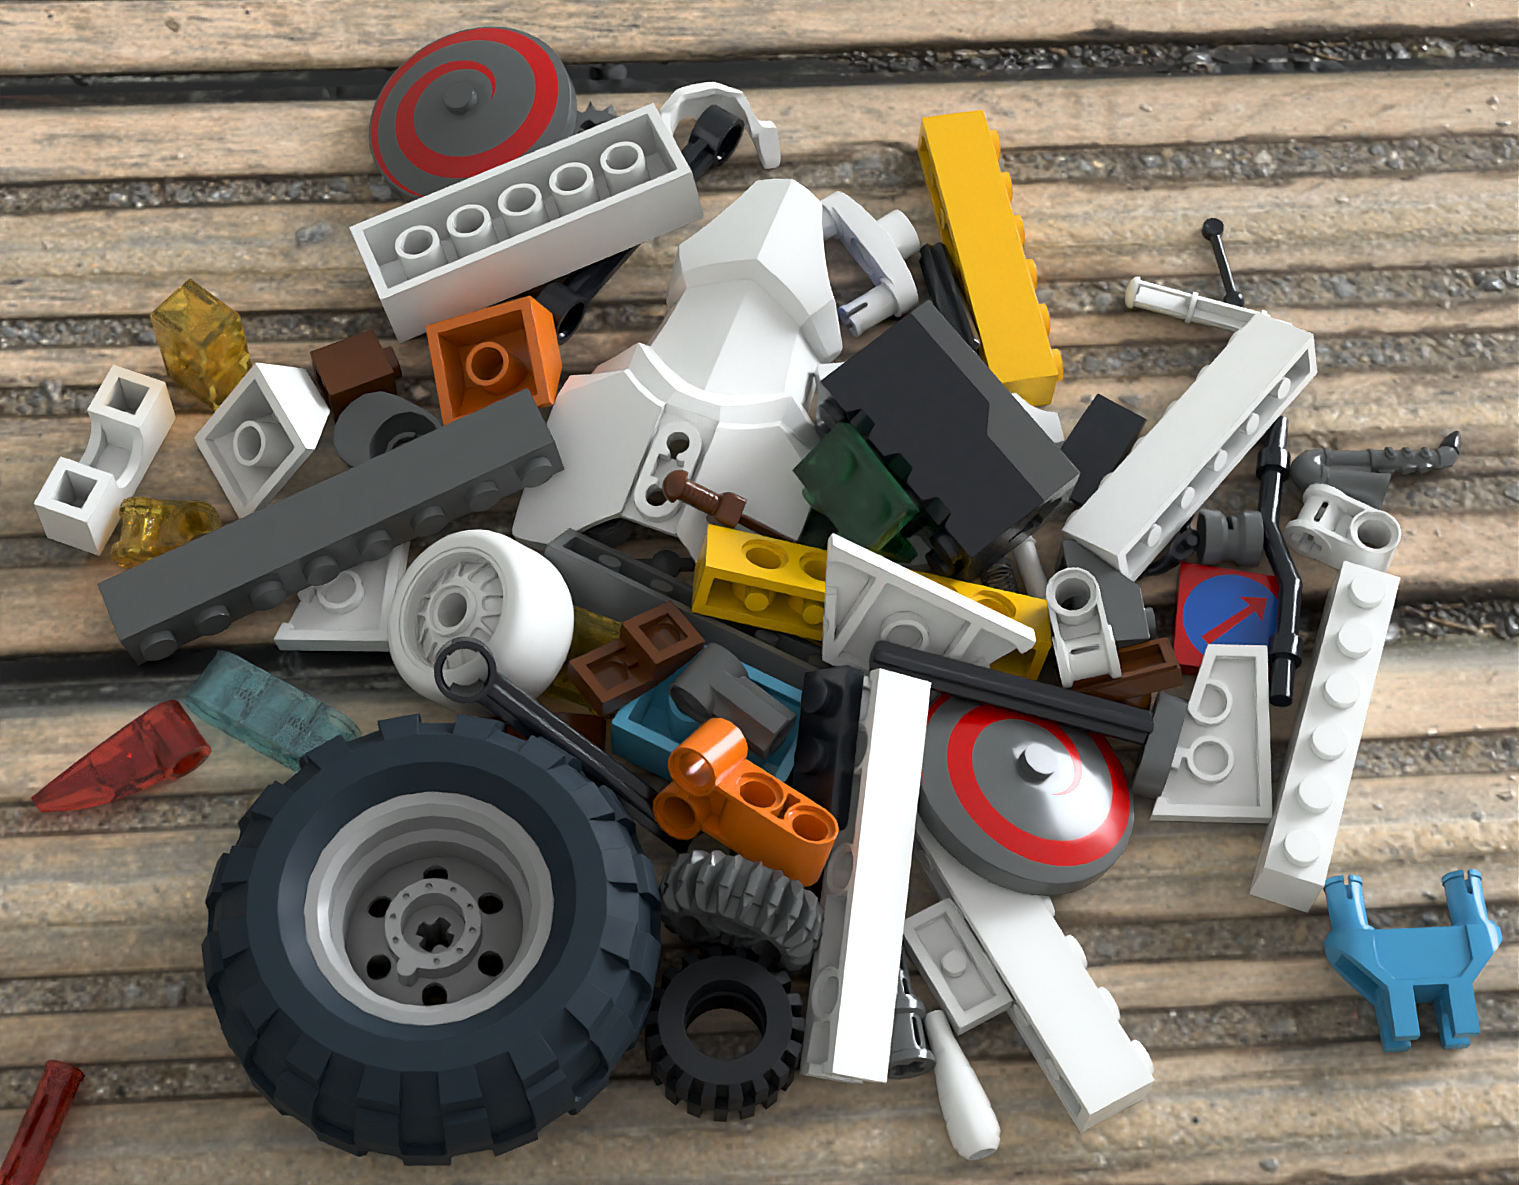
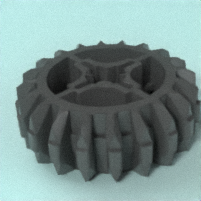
M693 850L692 853L679 854L677 859L672 861L668 873H664L658 888L661 900V921L665 923L664 926L669 932L678 934L683 943L693 944L698 947L700 953H707L708 947L721 946L722 955L734 956L735 946L749 949L748 960L757 962L761 954L772 960V971L780 973L783 970L785 972L788 970L796 971L801 970L803 965L809 964L813 951H817L823 935L821 931L825 909L818 902V898L812 891L805 890L800 881L785 877L782 870L770 869L764 866L761 861L753 862L746 860L740 854L734 857L726 855L719 850L712 851L711 853L703 850Z

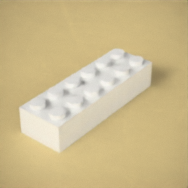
M651 103L349 228L400 344L426 333V325L487 308L702 219L704 215L692 171L655 104Z

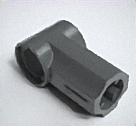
M709 643L668 688L669 695L674 703L696 722L703 724L711 718H723L732 722L745 737L748 749L762 760L769 755H773L779 749L796 724L797 715L749 679L747 670L738 658L721 645Z

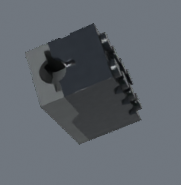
M929 299L840 365L819 383L815 420L818 423L815 425L818 436L832 452L836 453L839 450H845L857 463L851 468L852 474L858 484L869 495L879 492L893 505V508L888 511V515L898 531L906 538H910L913 535L919 536L929 547L930 551L925 554V559L936 575L969 583L973 582L1002 557L1066 509L1080 471Z

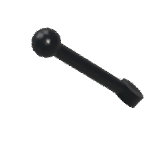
M1209 218L1205 220L1201 231L1203 237L1211 241L1226 292L1223 302L1243 307L1245 304L1244 296L1236 291L1221 240L1224 224L1217 218Z

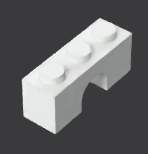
M112 365L87 409L91 420V434L83 457L78 463L60 456L33 503L47 538L98 556L102 553L176 419L165 382L116 365Z

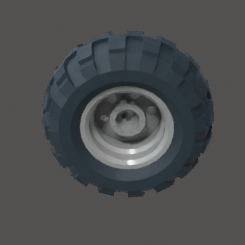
M420 714L378 720V731L345 742L340 734L301 756L298 760L301 770L284 784L276 780L272 785L269 784L239 820V839L236 845L231 847L230 854L223 852L217 860L205 900L208 909V929L201 948L206 987L228 1046L235 1053L252 1085L281 1115L293 1116L315 1132L319 1141L358 1157L367 1155L368 1151L396 1156L403 1160L404 1166H450L452 1163L451 1158L454 1156L484 1150H493L496 1157L538 1140L537 1133L566 1112L570 1115H577L609 1084V1075L624 1052L635 1047L645 1025L647 1013L652 1009L655 981L658 968L661 967V900L653 862L645 856L636 834V823L614 792L605 785L597 787L583 773L580 760L540 736L536 738L532 735L528 741L509 735L506 724L502 721L465 714H457L455 723H422ZM434 869L443 870L448 874L447 880L438 878L424 879V876L427 872ZM489 896H494L503 903L502 910L497 914L490 915L481 911ZM380 899L389 900L391 903L386 916L375 918L369 914L370 906ZM443 939L448 940V948L439 945ZM426 944L436 946L432 952L426 950ZM504 966L502 972L497 976L484 975L479 969ZM368 970H390L389 974L381 980L371 979L367 974ZM433 986L443 988L447 995L445 1004L425 1006L434 992Z

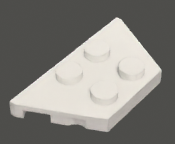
M834 533L829 537L822 634L823 661L836 667L848 665L864 671L865 676L870 677V653L875 643L883 640L990 669V663L1016 648L1023 654L1036 643L1034 629ZM930 690L929 703L940 692Z

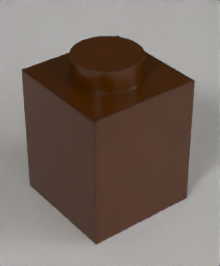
M373 329L310 352L316 383L325 403L330 409L335 424L346 407L366 393L382 391L397 395L395 380L403 377L399 361L391 346L382 349Z

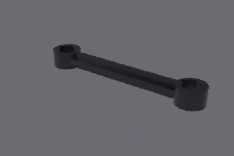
M716 104L709 106L701 114L692 129L688 144L681 151L692 171L695 183L712 164L717 167L723 165L734 153L743 135L744 121ZM641 244L572 272L563 283L554 281L540 293L536 301L553 314L558 345L564 344L571 338L584 318L587 304Z
M463 636L449 640L439 649L434 660V678L437 687L443 695L459 703H472L476 701L527 740L532 735L536 738L540 736L580 760L585 776L591 782L593 781L597 787L605 785L611 789L633 820L675 850L677 857L679 854L687 853L689 845L694 838L689 840L673 838L660 828L654 818L652 811L653 801L659 792L498 672L494 656L485 643L473 637ZM459 649L479 651L488 666V676L485 682L479 678L470 685H459L453 682L448 686L442 672L444 662L447 659L446 656H450ZM701 830L695 837L705 832ZM730 849L729 856L735 857V855H738V853Z

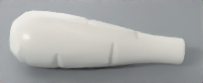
M931 1011L926 1014L922 1023L931 1051L935 1055L936 1065L934 1073L937 1091L950 1141L958 1154L967 1160L983 1159L995 1153L1000 1144L1001 1129L982 1085L952 1033L945 1011Z

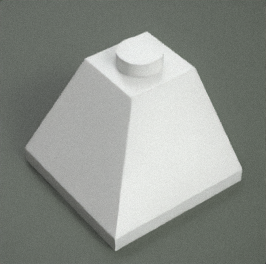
M255 363L194 437L196 444L239 519L265 508L316 448L330 409L304 368Z

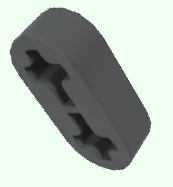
M1163 691L1158 692L1151 709L1154 722L1153 732L1149 733L1146 744L1140 745L1130 781V790L1133 794L1156 801L1158 796L1161 797L1169 776L1186 715L1187 699Z

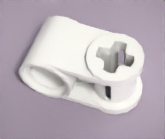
M1318 483L1309 485L1303 494L1304 506L1297 519L1289 521L1283 530L1286 544L1300 555L1316 559L1338 570L1343 561H1348L1386 573L1401 538L1400 525L1396 519L1387 512L1377 510L1346 496L1335 487ZM1324 502L1328 503L1326 509L1321 506ZM1309 534L1314 537L1311 541L1308 540ZM1366 542L1373 544L1378 549L1369 548L1362 543Z
M1078 567L1065 568L1058 571L1050 578L1047 584L1046 600L1054 632L1052 641L1062 687L1064 689L1072 688L1074 681L1110 674L1113 679L1122 677L1112 628L1107 623L1099 585L1095 577L1087 570ZM1080 596L1089 601L1083 608L1078 610H1067L1061 607V604L1071 597Z

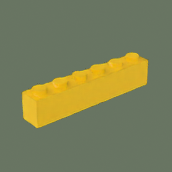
M984 109L922 117L917 152L941 242L949 250L981 342L978 348L979 357L1010 393H1017L1033 407L1049 405L1052 402L1056 382L1063 380V363L1059 350L1051 349L1048 340L1050 334L1049 312L1045 303L1038 304L1035 294L1038 284L1037 270L1033 259L1025 258L1022 248L1025 244L1024 224L1021 216L1013 215L1010 204L1013 199L1012 182L1009 173L1001 172L998 161L1001 156L998 133L995 129L989 130Z

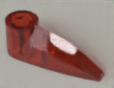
M175 699L167 700L150 708L96 746L43 787L31 799L40 812L79 810L107 804L137 793L164 779L176 780L186 776L206 761L211 753V746L179 701Z

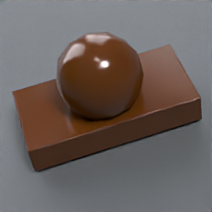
M1162 637L1118 648L1117 654L1122 677L1113 679L1110 674L1077 680L1073 682L1072 688H1068V690L1149 711L1152 693L1182 686L1184 683L1181 668L1169 638ZM1057 664L1054 665L1058 686L1063 688Z

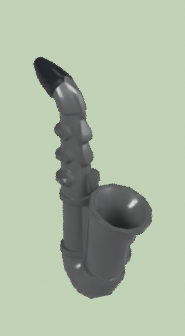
M1459 431L1452 432L1443 439L1438 449L1428 450L1427 447H1422L1420 450H1410L1409 447H1402L1401 450H1393L1392 447H1385L1383 450L1367 449L1366 451L1330 450L1329 448L1305 450L1292 461L1290 475L1293 483L1302 492H1305L1309 485L1316 483L1326 484L1335 487L1346 496L1380 510L1390 478L1394 472H1400L1403 475L1414 471L1419 474H1425L1432 469L1440 470L1452 467L1460 453L1461 433Z

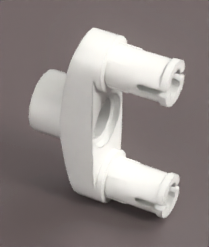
M836 191L820 200L822 202L823 241L825 242L832 237L836 240L840 239L876 286L855 300L838 308L839 316L845 327L853 325L849 328L851 335L857 338L863 332L892 315L901 317L916 308L919 304L917 289L904 260L919 252L921 247L918 235L909 219L896 209L875 220L851 197L840 191Z

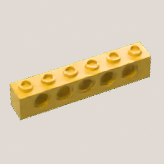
M708 524L694 569L691 612L822 641L827 550ZM911 570L1034 629L1036 643L1030 650L1021 654L1016 648L990 663L989 667L996 671L1037 681L1052 645L1047 600Z

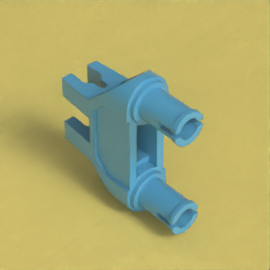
M1469 869L1467 871L1468 879L1466 880L1464 879L1463 870L1447 873L1441 878L1451 926L1375 930L1374 927L1368 926L1362 892V878L1349 874L1348 885L1344 884V875L1334 876L1325 880L1323 891L1326 895L1332 930L1327 934L1323 942L1326 957L1336 972L1374 1006L1383 1052L1408 1051L1411 1048L1410 1040H1417L1420 1037L1416 1011L1417 1003H1433L1442 1049L1468 1048L1470 1045L1469 1037H1477L1481 1033L1472 983L1494 954L1503 938L1500 927L1493 921L1488 920L1481 885L1482 877L1479 871Z

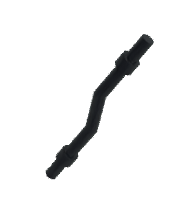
M1279 416L1265 432L1264 448L1258 452L1256 476L1260 480L1257 511L1261 513L1263 520V549L1279 585L1275 634L1269 637L1267 646L1268 665L1271 667L1269 703L1276 707H1287L1292 704L1295 670L1302 664L1304 644L1303 640L1298 636L1303 583L1279 528L1283 482L1289 478L1291 455L1286 450L1289 421L1284 416Z

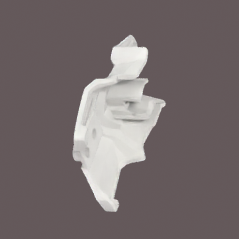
M793 179L756 181L714 220L689 239L679 244L666 294L669 312L646 345L639 342L619 355L598 365L592 374L569 376L556 397L546 424L556 443L564 470L554 474L547 482L540 486L524 488L512 527V534L517 542L528 548L545 551L547 544L569 528L582 533L608 520L623 518L677 537L696 564L709 524L706 520L707 514L679 500H676L674 503L666 500L660 506H652L647 502V498L653 492L662 491L664 478L674 470L687 471L688 479L718 494L732 492L747 499L742 513L797 541L800 540L816 498L823 487L828 488L831 483L830 466L824 461L826 445L818 436L815 426L808 415L816 388L814 372L817 364L831 363L838 357L843 348L836 302L830 287L825 260L822 202L808 189ZM678 439L688 441L689 447L687 450L679 453L676 460L671 458V453L668 449L669 445ZM737 524L734 528L735 530L760 535L740 524Z

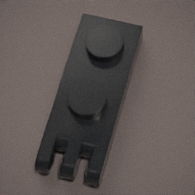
M848 665L805 672L792 780L793 789L817 803L834 816L838 823L839 831L844 830L848 825L864 671Z

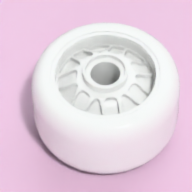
M478 529L456 532L439 539L425 549L403 575L393 596L388 616L387 635L389 651L394 665L403 680L423 697L465 715L492 718L496 716L478 702H455L447 698L439 690L434 678V660L439 649L446 642L457 637H473L482 641L491 650L496 662L497 671L536 699L553 682L567 657L573 636L574 609L569 589L562 575L550 561L536 551L503 534L489 530ZM459 649L450 656H446L447 659L444 662L442 672L448 686L453 682L459 685H470L479 678L485 682L488 676V666L479 651Z

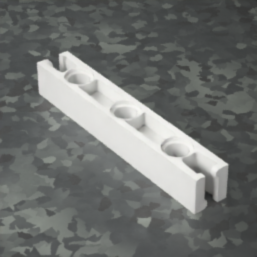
M881 668L870 671V677L864 675L848 825L844 830L839 831L824 866L820 904L825 909L821 931L823 935L813 957L799 1073L801 1075L849 1084H863V1081L873 1083L887 1082L931 682Z

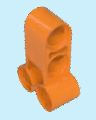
M711 718L705 721L675 748L668 757V770L673 781L656 796L652 807L654 818L660 828L669 836L678 840L694 838L702 830L745 859L753 862L761 861L764 866L770 869L782 870L785 877L800 881L804 887L818 882L839 833L838 823L834 816L817 803L747 760L748 746L746 739L740 729L732 722L723 718Z

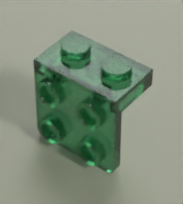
M839 422L792 470L805 486L802 494L816 511L829 517L838 529L836 535L892 562L910 564L918 556V553L900 530L920 510L854 427L849 423Z

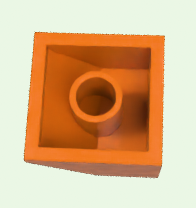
M531 296L425 326L443 426L526 388L529 389L538 409L554 405L562 370V361L553 314Z

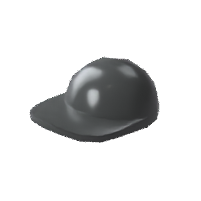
M382 391L366 393L352 401L340 414L333 430V445L340 459L353 468L442 427V425L427 410L397 395Z

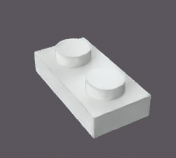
M950 896L905 919L903 930L905 949L940 1008L945 1011L946 1017L957 1036L1011 1008L1014 999L996 970L992 969L983 954V949L964 918H961Z

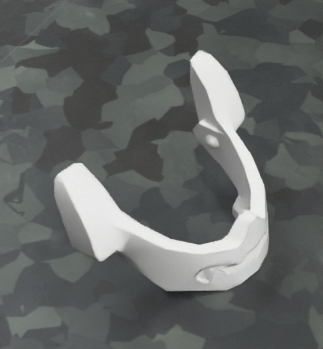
M716 82L693 84L675 90L660 109V115L673 137L674 131L682 119L686 116H692L697 121L709 106L716 104L744 121V128L753 140L764 169L777 168L780 165L781 155L777 128L772 121H759L756 118L742 91Z

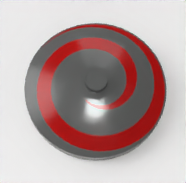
M494 26L477 27L455 32L417 51L388 79L375 102L369 123L371 154L376 167L389 187L401 199L410 203L571 137L577 118L576 92L561 59L555 51L545 42L529 33L517 29Z
M939 693L929 703L917 812L938 843L959 863L978 876L1003 888L1030 895L1054 896L1073 893L1086 888L1102 877L1121 856L1129 842L1133 829V793L1130 790L1131 786L1124 766L1104 735L944 693Z

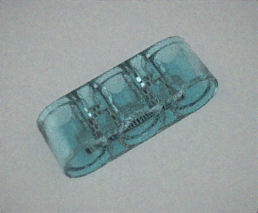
M220 650L216 653L183 698L186 706L201 720L296 773L301 770L298 761L301 756L341 734L345 742L362 736L356 724L341 712L228 651Z

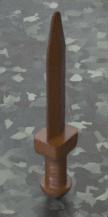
M674 470L667 474L663 480L662 492L670 503L679 500L707 514L706 520L709 524L731 529L740 524L762 536L805 545L742 513L747 499L732 492L720 494L713 492L688 479V472L685 470Z

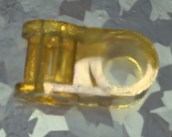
M142 496L129 497L120 503L119 516L122 518L123 524L120 540L112 546L111 559L115 564L129 570L190 542V539L197 534L210 533L223 527L215 507L205 501L157 500Z

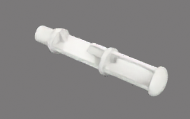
M1134 277L1129 282L1125 292V304L1128 308L1132 309L1134 306L1185 320L1184 323L1187 324L1194 322L1209 327L1212 325L1234 332L1242 330L1258 312L1198 296V292L1193 291L1190 294L1140 280L1141 277ZM1261 310V312H1258L1263 315L1271 317L1269 314H1267V311ZM1281 321V322L1287 323V324H1289V325H1292V323L1285 322V321Z

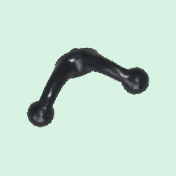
M1194 514L1180 529V534L1173 540L1166 555L1160 560L1149 564L1135 581H1141L1146 576H1157L1166 573L1184 562L1196 551L1200 543V535L1196 530L1191 529Z

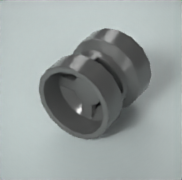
M1200 510L1196 524V531L1200 535V543L1196 549L1199 565L1218 566L1223 561H1234L1239 567L1259 566L1264 542L1263 520L1259 511L1241 510L1235 516H1225L1220 510Z

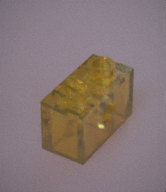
M189 278L149 315L168 377L216 412L252 368V363L240 315Z

